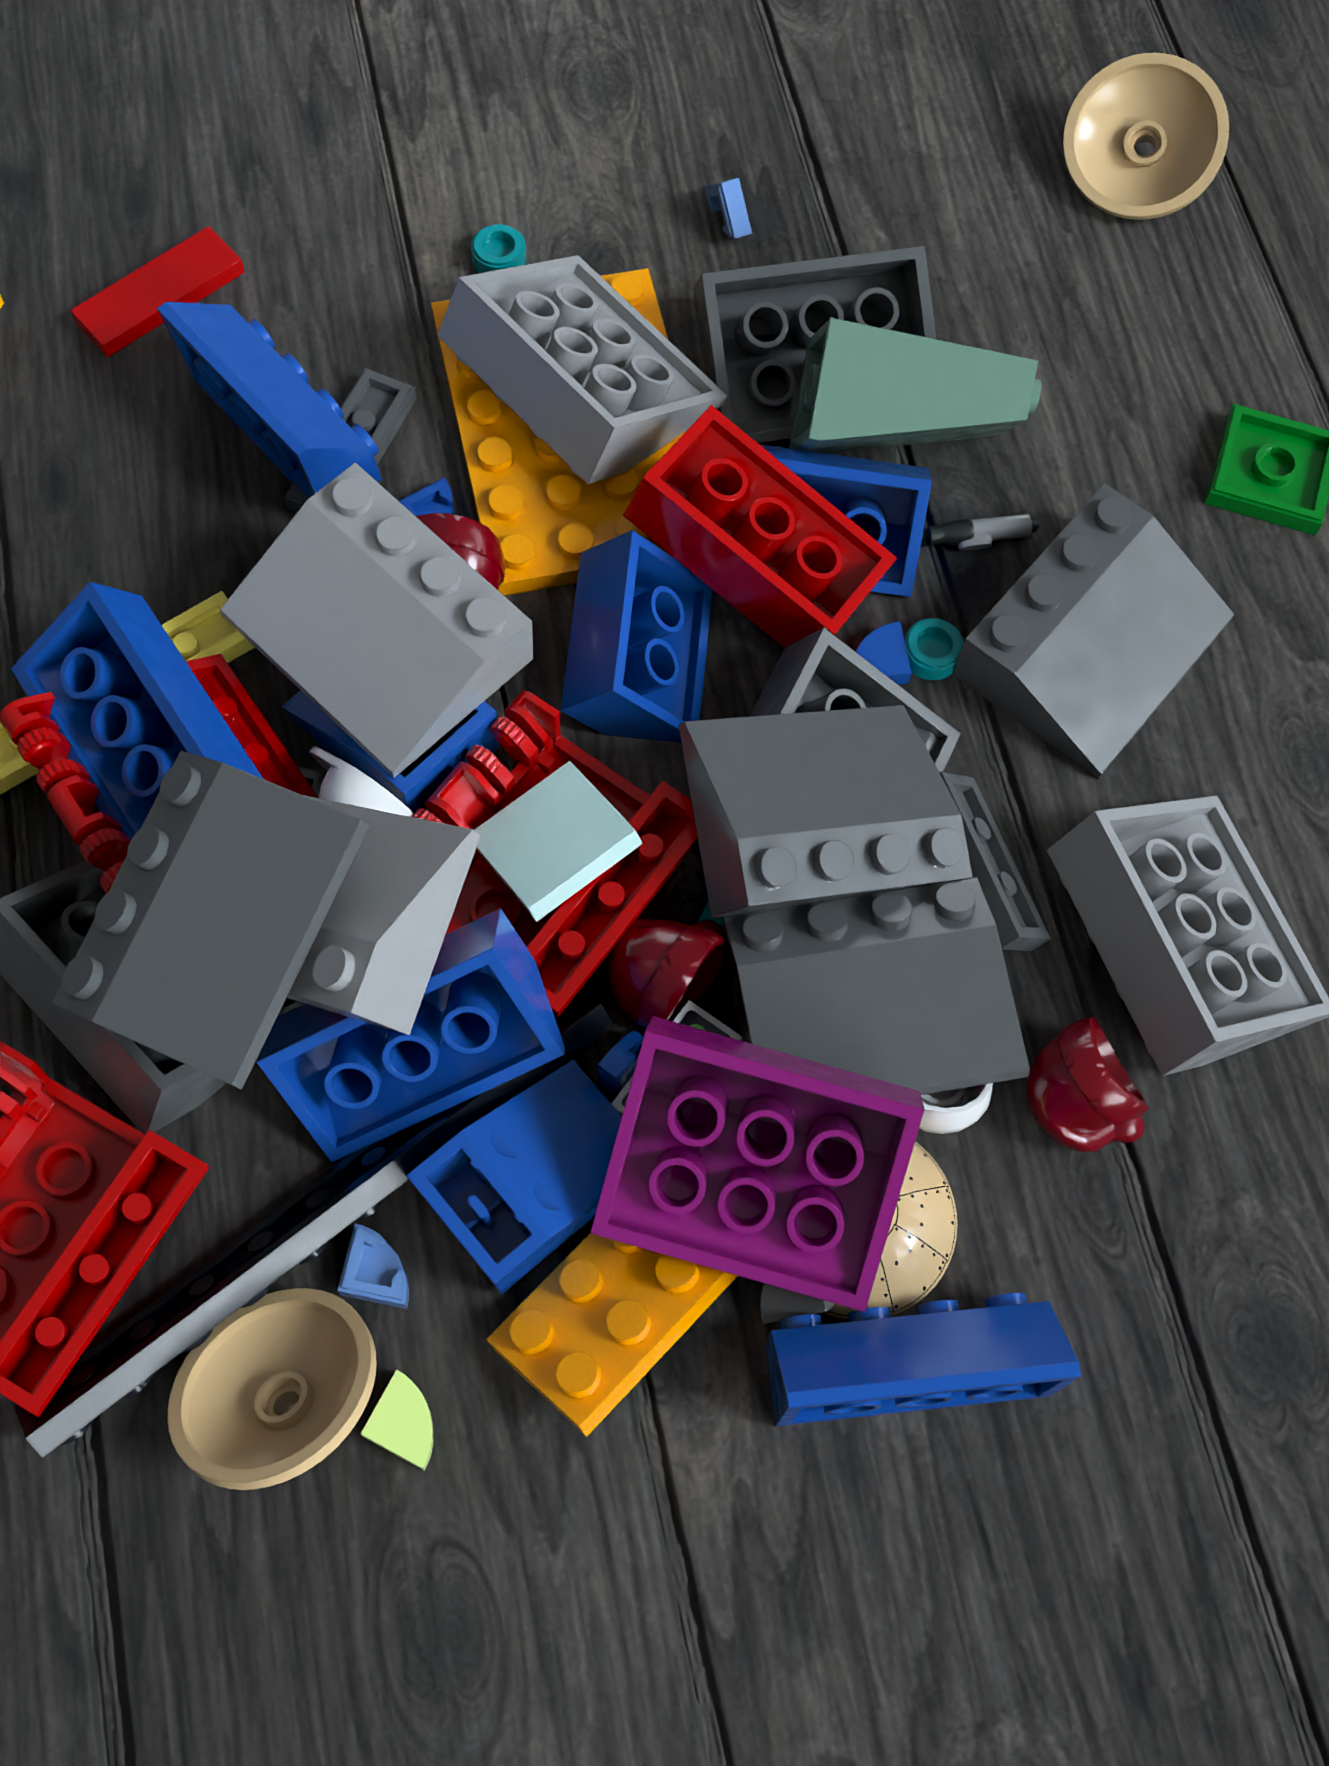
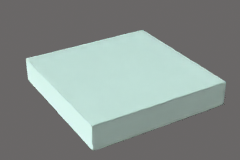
M568 761L475 829L476 832L481 834L476 848L477 852L536 922L643 844L630 823L571 761Z

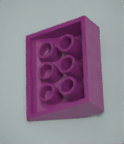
M652 1016L644 1034L590 1233L866 1312L925 1109L921 1093L918 1090Z

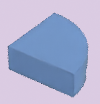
M739 178L705 186L706 189L704 191L711 211L714 213L722 211L725 222L722 231L732 239L752 234Z
M355 1223L337 1290L341 1296L407 1309L409 1284L399 1255L379 1233Z

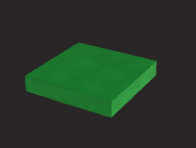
M1233 403L1226 416L1204 504L1316 536L1323 525L1329 498V430Z

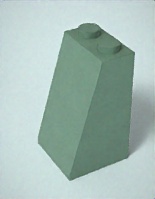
M830 318L808 340L789 448L818 453H834L996 436L1026 421L1028 415L1034 414L1041 395V380L1035 379L1038 360Z

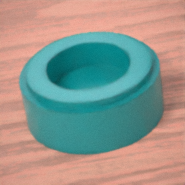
M495 224L482 228L474 235L471 242L472 263L478 273L526 265L525 239L515 228Z
M937 618L920 620L909 628L904 639L912 674L925 680H941L953 674L964 641L958 629L951 623Z

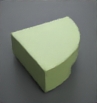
M396 1370L363 1428L361 1435L425 1471L433 1449L431 1413L418 1387L405 1374Z

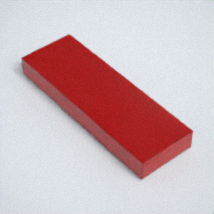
M207 226L71 309V313L79 328L108 358L163 324L164 322L157 308L165 302L197 303L245 273L242 259L210 226Z

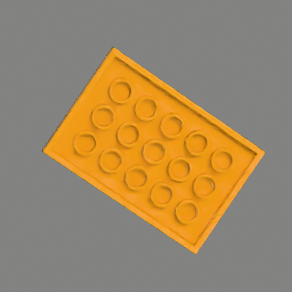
M648 268L601 276L668 339ZM450 300L431 303L436 335L439 332ZM437 336L478 522L489 527L494 533L504 554L505 577L498 589L501 594L506 596L577 583L582 552L631 530L665 551L627 520L623 513L644 475L684 433L628 472L587 484L581 477L574 474L568 464L544 440L537 437L531 431L530 426L505 402L498 399L493 390L469 366L463 364L457 358L456 353Z

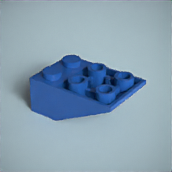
M301 690L281 706L283 712L330 754L372 778L399 799L413 814L419 808L429 811L426 808L425 801L459 762L467 761L465 755L474 745L483 746L491 752L500 746L489 730L490 726L497 719L496 710L484 701L393 778Z
M571 1060L461 1130L406 1176L502 1295L595 1216L622 1116L577 1063Z

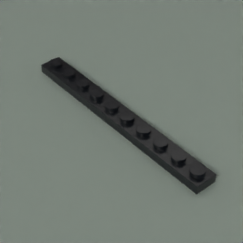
M579 990L559 1017L554 1016L565 1046L563 1056L349 1154L82 1354L39 1417L17 1404L14 1405L26 1440L43 1458L60 1444L71 1443L82 1436L91 1426L93 1419L119 1399L131 1397L141 1391L150 1382L157 1370L181 1352H189L200 1346L210 1336L215 1326L239 1308L251 1306L259 1301L268 1292L271 1284L295 1265L306 1263L317 1257L325 1249L328 1240L353 1221L363 1220L377 1211L382 1205L384 1198L409 1179L406 1175L461 1130L545 1078V1075L569 1057L578 1056L590 1049L596 1042L597 1036L613 1024L602 1004Z

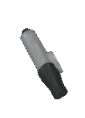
M1029 514L973 520L966 518L942 525L928 526L926 535L929 546L944 544L958 546L960 551L980 550L991 547L992 541L1030 537L1032 533L1039 529L1040 523L1038 519L1030 517Z

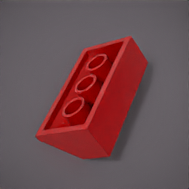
M712 405L644 475L623 513L627 520L783 648L822 628L835 635L897 559L890 551Z

